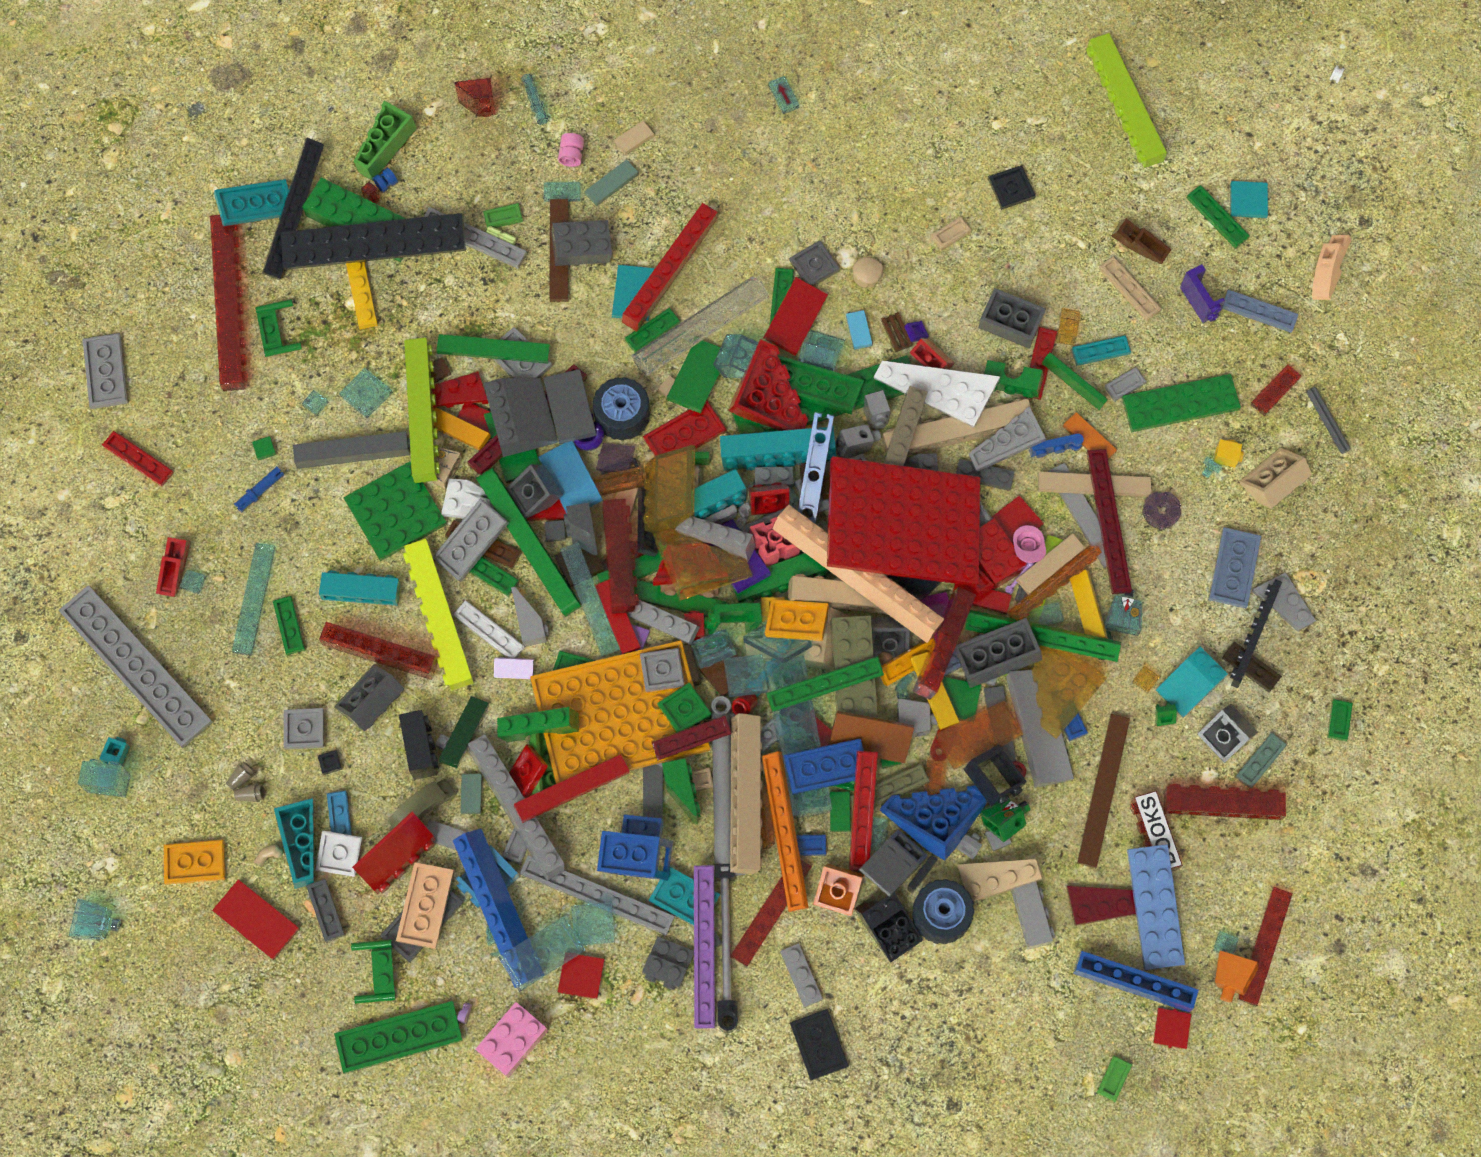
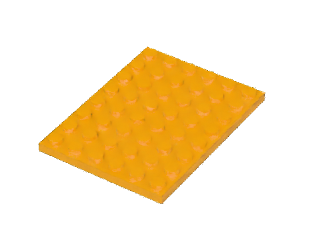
M681 640L530 676L538 712L570 707L579 713V732L568 734L544 733L556 784L620 754L631 771L710 751L709 743H705L658 761L651 744L653 740L676 733L657 706V703L681 687L646 692L640 653L678 648L684 686L689 682L693 686Z

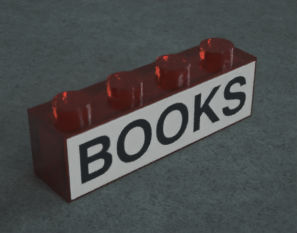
M1157 791L1134 797L1131 801L1130 809L1132 814L1137 817L1138 822L1136 826L1138 832L1144 837L1143 847L1168 844L1171 870H1179L1183 865Z

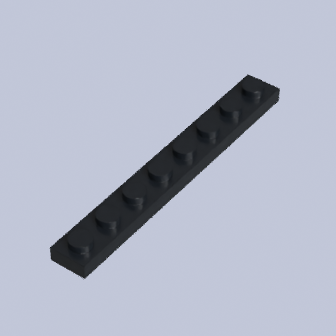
M308 137L305 139L262 274L277 280L281 279L284 270L281 232L297 230L303 211L302 206L306 202L324 144Z

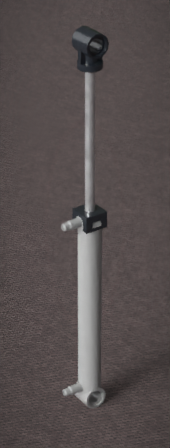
M718 696L712 701V719L726 715L731 730V718L736 715L731 713L729 699L724 696ZM722 704L726 706V710L721 712L716 707ZM730 734L712 741L715 882H721L724 1000L718 1001V1025L724 1033H732L738 1027V1001L732 1000L729 881H735V875H746L730 872ZM731 1017L734 1020V1024L726 1027L722 1023L723 1019Z

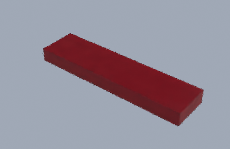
M726 715L653 740L651 744L659 761L732 733Z

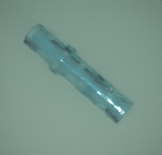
M525 74L521 77V80L531 103V111L534 112L539 125L546 124L549 120L544 110V102L539 97L532 75Z

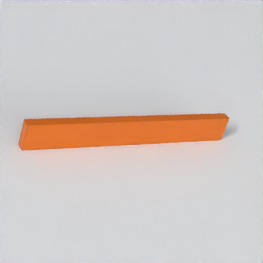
M777 751L763 755L762 761L788 912H795L807 909L809 906L782 752Z

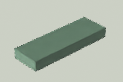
M626 159L585 191V195L597 207L638 175V171Z
M1271 733L1235 778L1251 790L1287 744Z

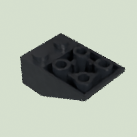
M881 890L854 909L890 963L923 941L895 892L889 897Z

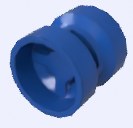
M389 168L384 169L382 174L373 177L374 183L382 193L387 191L389 186H394L398 183L396 176Z

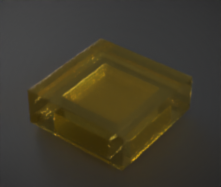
M1144 665L1132 682L1149 693L1160 676Z

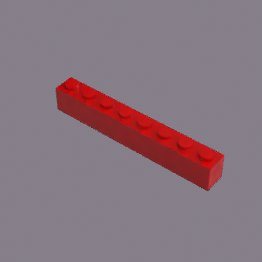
M702 202L623 312V324L638 332L715 224L718 214L716 210Z

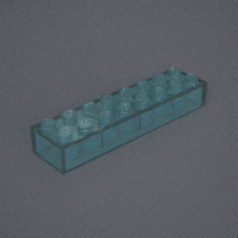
M804 656L765 662L764 671L768 692L808 679ZM812 699L772 712L778 749L782 753L793 819L830 813L832 805L828 787L792 795L783 757L787 754L821 747Z

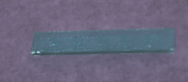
M255 544L232 652L235 654L252 656L276 549L275 545Z
M579 543L560 549L601 657L619 651V646Z

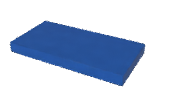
M861 739L784 755L792 795L855 781L857 751H864Z

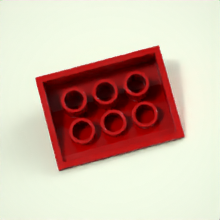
M411 812L352 868L377 895L380 892L384 893L389 889L390 883L395 878L399 879L404 875L405 869L410 864L412 866L414 862H418L420 855L424 851L428 852L435 845L433 841L436 838L420 819Z

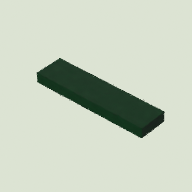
M470 697L439 758V762L456 769L458 768L468 748V743L472 741L489 707L488 702Z

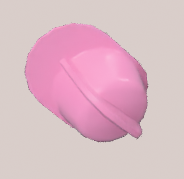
M1028 525L1022 526L1015 531L1013 543L1017 557L1028 563L1042 560L1046 555L1042 532L1038 528Z

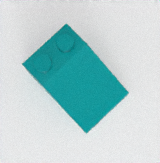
M1200 646L1156 691L1171 705L1175 704L1177 712L1184 718L1226 678L1228 673Z

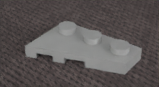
M1286 572L1251 591L1266 601L1267 595L1264 594L1268 584L1273 585L1274 580L1277 579L1282 584L1272 608L1280 614V617L1297 631L1316 622Z

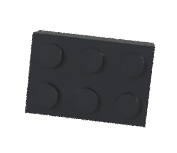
M422 710L399 714L410 774L414 780L436 776L439 762L435 752H433V750H436L432 734H429V732H432V726L428 715H424Z

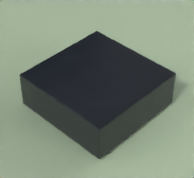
M337 750L317 755L323 775L342 770Z

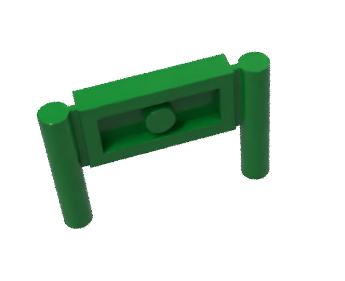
M292 299L255 307L265 357L302 349L301 342L283 346L275 311L294 306Z
M392 939L351 943V951L372 949L373 987L375 994L354 996L355 1004L396 1000Z

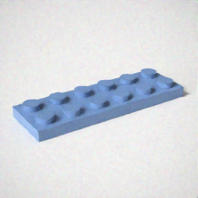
M1168 844L1127 849L1144 970L1185 965Z

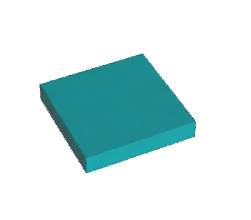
M1231 181L1230 216L1267 218L1268 183Z

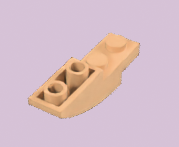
M1332 235L1329 243L1323 245L1315 270L1312 289L1313 300L1331 299L1342 273L1340 265L1350 245V235Z

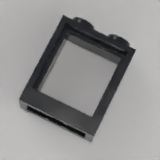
M999 744L973 758L963 768L991 807L997 803L1000 805L1004 804L1010 799L1009 796L1011 795L1016 797L1023 791L1022 787L1027 783ZM992 762L1011 788L999 793L981 767Z

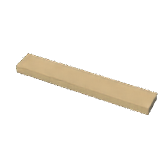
M1038 473V492L1094 494L1090 474ZM1111 475L1115 496L1150 497L1152 495L1151 477Z

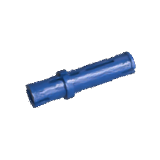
M276 466L253 488L247 489L245 491L246 494L235 502L234 506L238 507L237 509L242 513L251 503L257 502L258 497L284 476V473L280 472L281 470Z

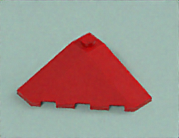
M760 339L728 411L779 431L805 429L808 418L806 414L802 415L798 405L801 403L796 390H792L788 381L790 375L786 366L782 365L779 360V349L777 346Z

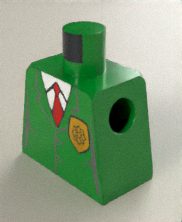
M1009 799L1002 805L997 803L992 807L983 808L980 812L983 826L1002 842H1005L1026 826L1024 814L1030 811V806L1025 800L1016 805Z

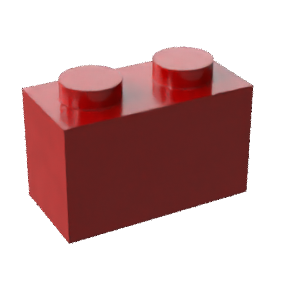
M920 339L910 351V354L925 367L950 370L955 364L930 339Z

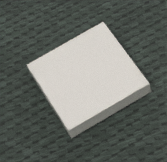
M323 830L315 870L355 877L356 871L352 866L359 860L362 837Z

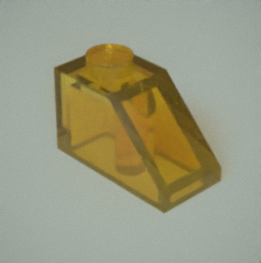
M1061 309L1055 343L1074 346L1078 332L1080 311Z

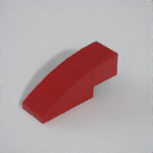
M174 537L167 538L165 555L162 556L156 594L176 597L188 556L190 540Z

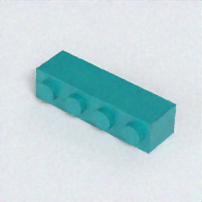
M330 570L327 573L322 572L319 596L322 600L398 606L401 584L399 579L393 575L377 577L375 574L368 573L364 576L358 575L355 572L339 574L337 571Z

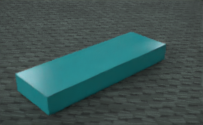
M1126 335L1074 346L1071 349L1076 366L1130 355L1131 353Z

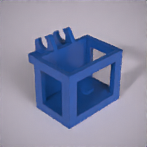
M624 814L621 833L602 831L597 871L616 875L668 880L673 841L662 838L664 819ZM661 846L666 848L663 871L658 870Z

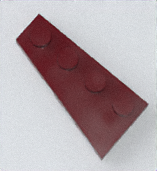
M1080 886L1066 887L1075 926L1136 915L1133 890Z

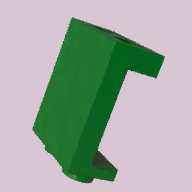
M760 603L715 604L704 619L705 629H708V634L710 635L715 632L720 623H745L746 633H754L762 622Z

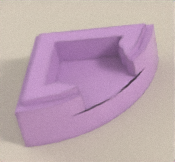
M466 1002L463 1004V1008L459 1011L457 1017L459 1022L467 1024L472 1004Z

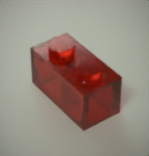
M369 181L361 188L365 199L376 204L380 199L378 189Z

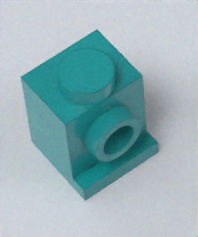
M108 737L99 759L104 764L122 770L130 746L123 738L115 737L113 739ZM119 750L118 755L115 756V751Z

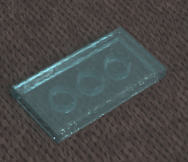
M564 916L498 958L518 991L521 992L583 953L585 948Z

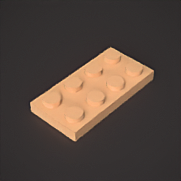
M414 862L396 938L397 942L432 949L437 948L454 870Z

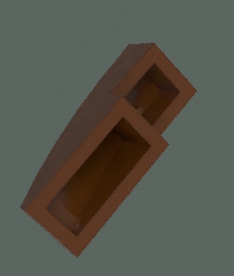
M1127 218L1119 222L1111 235L1129 249L1159 264L1164 262L1172 250L1144 227L1139 229Z

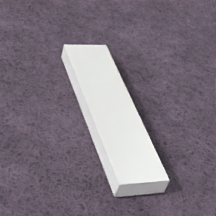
M466 600L453 614L456 619L506 658H517L525 649L523 644Z

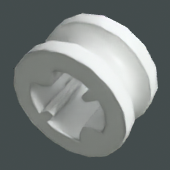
M1336 65L1329 80H1335V83L1338 84L1345 69H1340Z

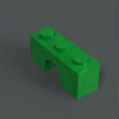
M987 360L984 375L1000 377L994 391H1004L1009 395L1020 394L1026 398L1039 397L1044 378L1043 370L1024 367L1021 376L1012 379L1006 376V363Z

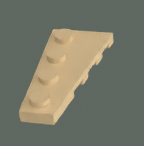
M1038 859L958 865L963 885L970 893L973 902L1044 879Z

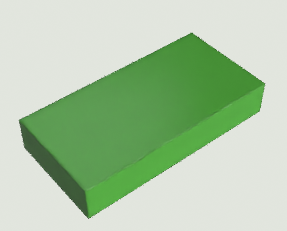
M519 203L483 211L487 228L489 226L498 228L523 222Z
M1113 1056L1096 1093L1116 1102L1132 1064Z

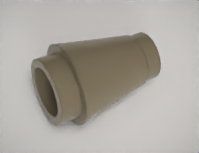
M243 761L237 765L226 784L234 791L250 780L255 771Z
M254 783L235 789L234 798L236 801L260 802V800L265 798L263 784Z

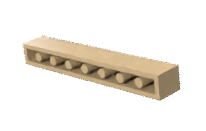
M1016 399L1012 403H998L991 408L985 407L974 428L950 416L941 417L936 421L926 420L916 426L907 456L993 436L999 429L1009 424L1013 418L1023 413L1030 406L1029 400ZM889 429L883 433L882 442L885 452H887L894 429Z
M740 713L731 718L730 872L754 874L760 871L762 867V858L760 857V849L762 847V838H760V829L762 828V819L760 818V810L762 808V800L760 799V791L762 789V780H760V772L762 770V761H760L762 723H760V716Z

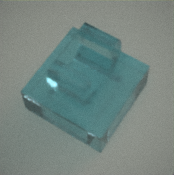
M1206 457L1203 461V464L1207 467L1202 472V475L1209 479L1213 472L1219 475L1223 470V467L1209 457Z

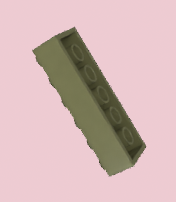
M871 616L831 618L833 671L874 658ZM875 679L835 691L836 711L878 718Z

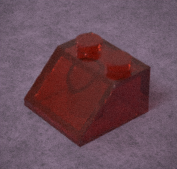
M491 78L455 82L458 102L478 117L496 115Z

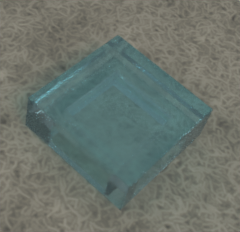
M313 390L302 402V406L318 416L329 402Z
M187 570L180 588L199 594L206 576Z
M1219 931L1212 951L1219 953L1221 950L1234 954L1239 938Z

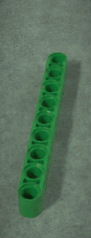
M491 467L476 478L496 511L509 522L507 525L508 530L562 614L567 617L582 607L494 468Z

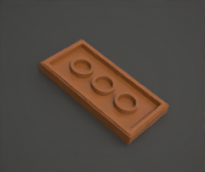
M836 711L828 745L861 739L864 751L878 752L877 758L905 763L914 725Z

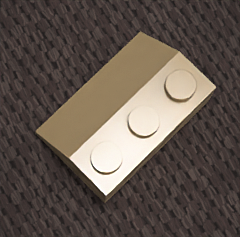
M1279 448L1239 482L1259 504L1273 508L1283 498L1291 494L1295 488L1304 483L1312 473L1305 457Z
M829 607L823 641L806 640L803 666L833 670L830 620L831 618L849 617V615Z

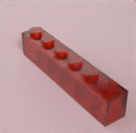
M626 499L603 500L602 513L612 614L635 612V606L639 605L638 594L634 593V587H637V577L633 576L632 570H635V558H631V552H634L633 540L629 541V534H632V525L627 520V517H630V505H626Z
M960 586L951 594L942 617L944 621L935 634L913 692L929 700L938 692L976 594Z
M325 622L319 638L321 644L325 647L432 680L438 664L437 658L434 655L329 622Z
M1170 784L1164 789V814L1283 820L1286 817V793H1280V790L1277 789L1261 792L1258 788H1250L1248 791H1244L1238 787H1230L1226 790L1221 789L1219 786H1210L1208 789L1201 788L1200 785L1181 787L1180 784Z

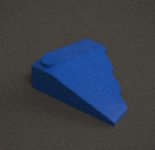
M975 785L967 786V791L955 792V788L939 790L940 794L928 795L927 791L912 793V797L901 799L900 795H892L880 808V811L925 849L944 861L957 848L987 803V800Z

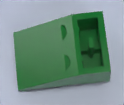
M686 759L662 763L667 792L695 825L698 824L701 812L699 802L694 801V799H697L695 783H690V780H693L691 765L686 764Z

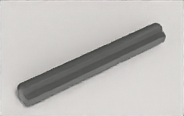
M1316 387L1310 388L1307 391V395L1341 454L1347 453L1351 449L1318 389Z

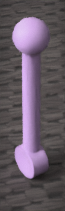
M1027 562V566L1018 575V577H1020L1029 568H1031L1034 565V563ZM1016 579L1010 586L1005 588L1008 594L1013 593V588L1018 583Z

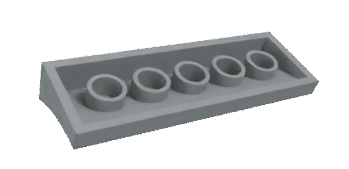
M1045 668L1009 671L1006 679L1034 787L1072 781L1074 777Z

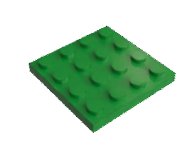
M410 461L343 497L380 561L404 549L405 545L417 542L447 525L423 482H414Z

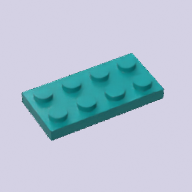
M286 179L214 190L223 226L280 218L289 189Z

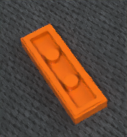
M1077 412L1063 424V427L1071 435L1081 434L1084 441L1082 445L1087 450L1106 449L1108 460L1117 452V449Z

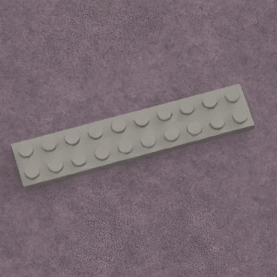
M89 585L58 610L182 748L213 723Z

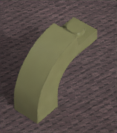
M446 779L437 783L433 781L407 799L393 813L388 822L395 828L411 812L421 820L435 807L453 799L457 793Z

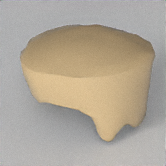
M870 257L859 259L853 266V280L862 288L874 287L882 275V264Z

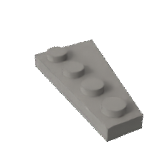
M1030 406L1018 417L1013 418L1004 428L999 429L995 435L985 440L969 453L976 472L1046 441Z

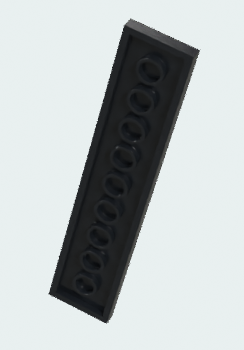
M457 213L281 232L283 269L289 270L466 251L464 215Z

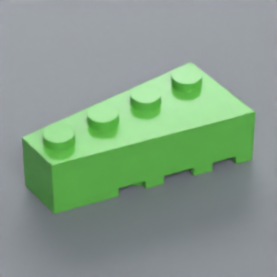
M385 100L381 105L380 113H377L373 127L367 133L366 141L362 143L354 159L358 172L372 181L373 177L383 170L417 129L411 115Z

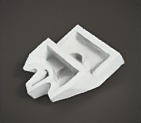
M449 479L441 514L444 517L464 519L480 498L492 508L494 506L486 498L487 495L479 484L469 480Z

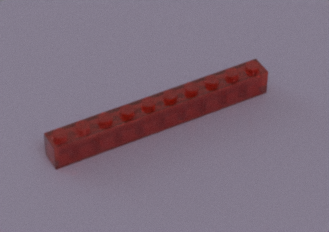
M211 215L210 227L219 382L223 392L246 389L245 383L248 382V374L244 370V365H247L246 354H243V348H246L245 337H242V331H245L244 320H241V314H244L243 303H240V298L243 297V290L239 286V281H242L241 270H238V264H241L240 253H237L240 241L239 237L236 236V231H239V224L223 226L220 215Z

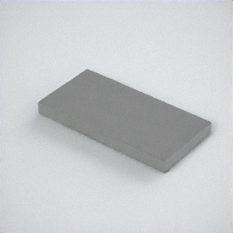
M120 333L82 339L90 409L127 404L128 397Z
M480 498L433 558L461 582L509 522Z

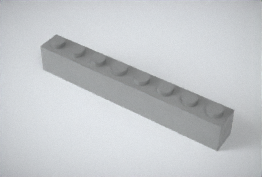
M486 735L468 743L471 757L546 880L548 881L564 872V862L537 818L534 817L524 823L519 818L514 808V803L523 800L524 797Z

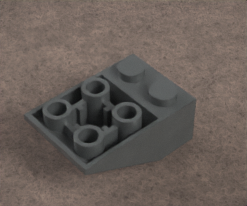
M898 829L859 870L890 897L920 867L928 855Z

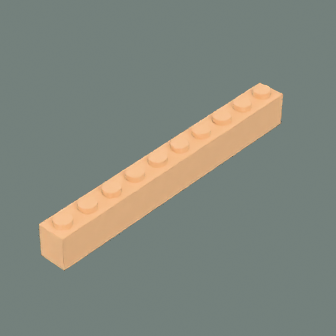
M788 505L777 517L773 530L926 643L938 631L944 618L884 574L827 567L828 533L792 506Z

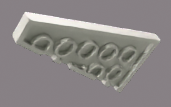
M882 361L874 375V379L906 394L909 386L927 391L924 404L973 428L977 424L1000 380L999 376Z

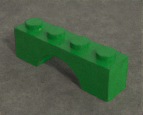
M570 707L497 718V735L507 743L525 740L527 736L536 733L568 734L579 732V713Z

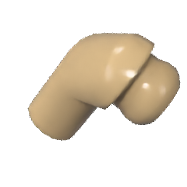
M275 844L264 847L254 860V863L262 867L268 857L274 856L279 858L283 850Z

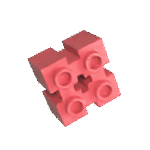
M777 517L771 519L769 525H765L762 522L751 526L749 529V534H753L755 550L759 549L758 555L766 567L778 563L780 558L787 560L799 556L800 552L798 547L773 530Z

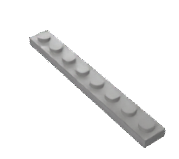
M529 855L520 872V875L666 936L675 918L671 914L565 870L547 881L533 857Z

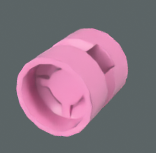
M575 133L563 134L560 140L558 162L568 167L579 166L582 160L580 152L583 150L584 138Z

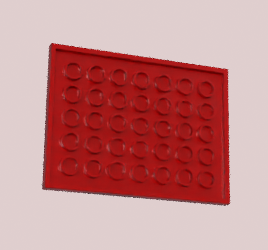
M832 456L830 462L827 567L977 586L979 584L980 477Z

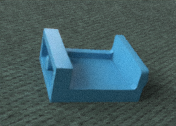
M490 845L489 847L508 888L519 878V874ZM465 872L461 877L458 876L456 878L458 882L456 886L463 894L468 892L472 897L470 901L479 908V902Z

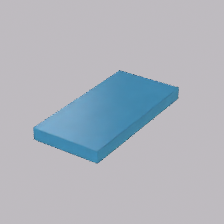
M573 441L563 443L539 456L542 465L546 467L563 494L560 501L566 513V506L589 503V506L592 507L603 501Z

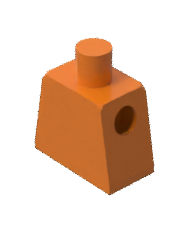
M1220 950L1215 978L1216 986L1223 989L1220 999L1231 1003L1235 993L1245 995L1258 971V963Z

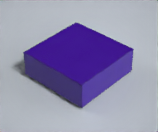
M922 321L907 323L904 326L911 342L929 337Z

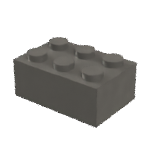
M608 220L553 223L551 234L555 266L610 263L612 249Z
M994 288L980 318L978 328L1030 349L1044 318L1046 308Z

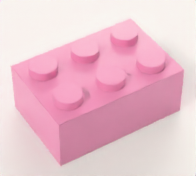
M515 1002L477 1046L476 1051L509 1078L548 1030L535 1017Z

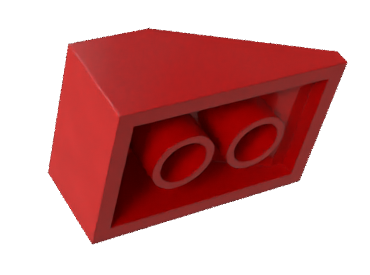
M776 482L769 486L757 484L750 487L751 515L770 514L786 508L789 505L788 485Z

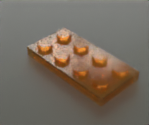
M1004 700L937 733L935 736L953 770L998 744L1002 747L1022 737L1023 733Z

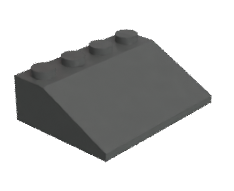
M500 378L483 383L503 457L558 443L540 378Z

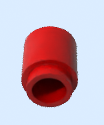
M750 691L741 693L733 701L732 710L734 714H749L758 704L756 695Z

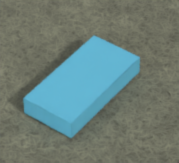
M864 310L847 313L846 320L854 350L872 346Z

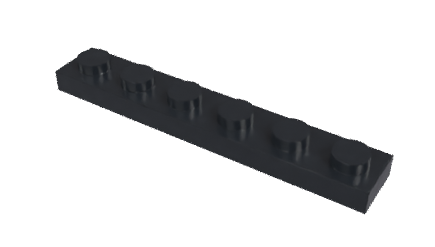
M1277 579L1274 580L1273 585L1268 584L1264 594L1267 595L1266 601L1262 600L1258 611L1261 612L1259 618H1254L1250 627L1254 629L1252 635H1247L1244 645H1247L1245 652L1241 650L1237 659L1240 664L1238 668H1233L1230 678L1233 679L1231 686L1235 688L1239 687L1281 587L1282 582Z

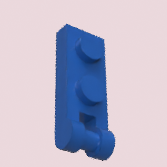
M1073 434L1046 440L1031 447L1029 453L1031 457L1041 458L1053 452L1055 454L1063 453L1067 449L1078 451L1081 449L1084 438L1081 434Z

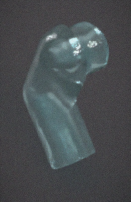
M909 675L902 677L895 686L897 699L910 700L907 687L913 679Z

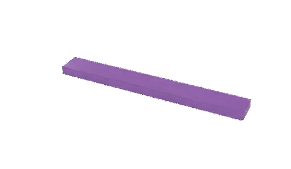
M714 865L694 866V1029L715 1028Z

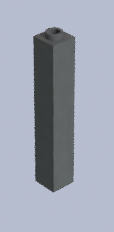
M404 431L294 444V463L297 469L410 456V437L408 438L407 432Z

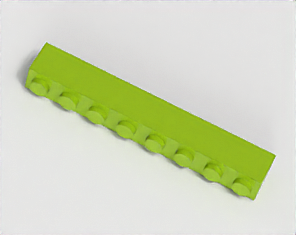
M1110 33L1089 39L1088 47L1086 48L1089 58H1092L1094 69L1101 77V84L1108 91V99L1110 102H1113L1115 113L1122 121V128L1129 135L1130 145L1137 152V160L1139 163H1142L1144 168L1164 162L1167 152Z
M427 337L404 340L412 477L415 483L438 481L437 474L440 473V464L436 462V456H439V447L435 445V439H438V430L434 428V422H437L436 411H433V406L436 405L435 394H432V389H435L434 377L431 378V372H434L433 361H430V356L433 355L432 344H428Z

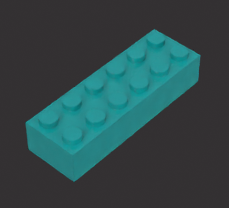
M834 426L832 427L826 462L831 461L832 456L836 457ZM812 428L720 436L723 470L728 472L734 469L737 471L738 469L752 471L755 470V467H793L800 463H806ZM820 432L815 435V439L817 442L823 443L826 440V436Z

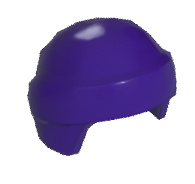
M593 422L596 436L574 440L578 448L592 451L601 445L604 439V429L600 423Z

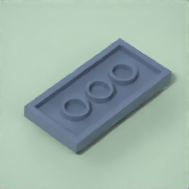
M1225 527L1222 529L1208 600L1245 609L1248 607L1261 540L1260 535Z

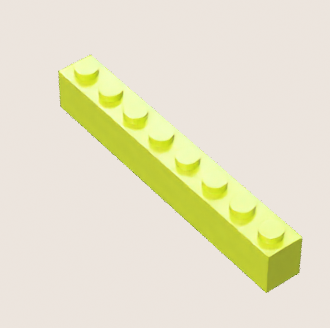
M424 539L405 545L406 552L403 553L406 564L410 563L412 568L408 570L412 581H416L417 587H414L417 599L421 598L423 602L420 605L423 616L427 615L428 622H425L428 633L432 632L434 636L431 642L434 651L438 650L440 655L436 657L439 667H444L446 673L442 675L445 685H449L451 690L474 684L428 542Z

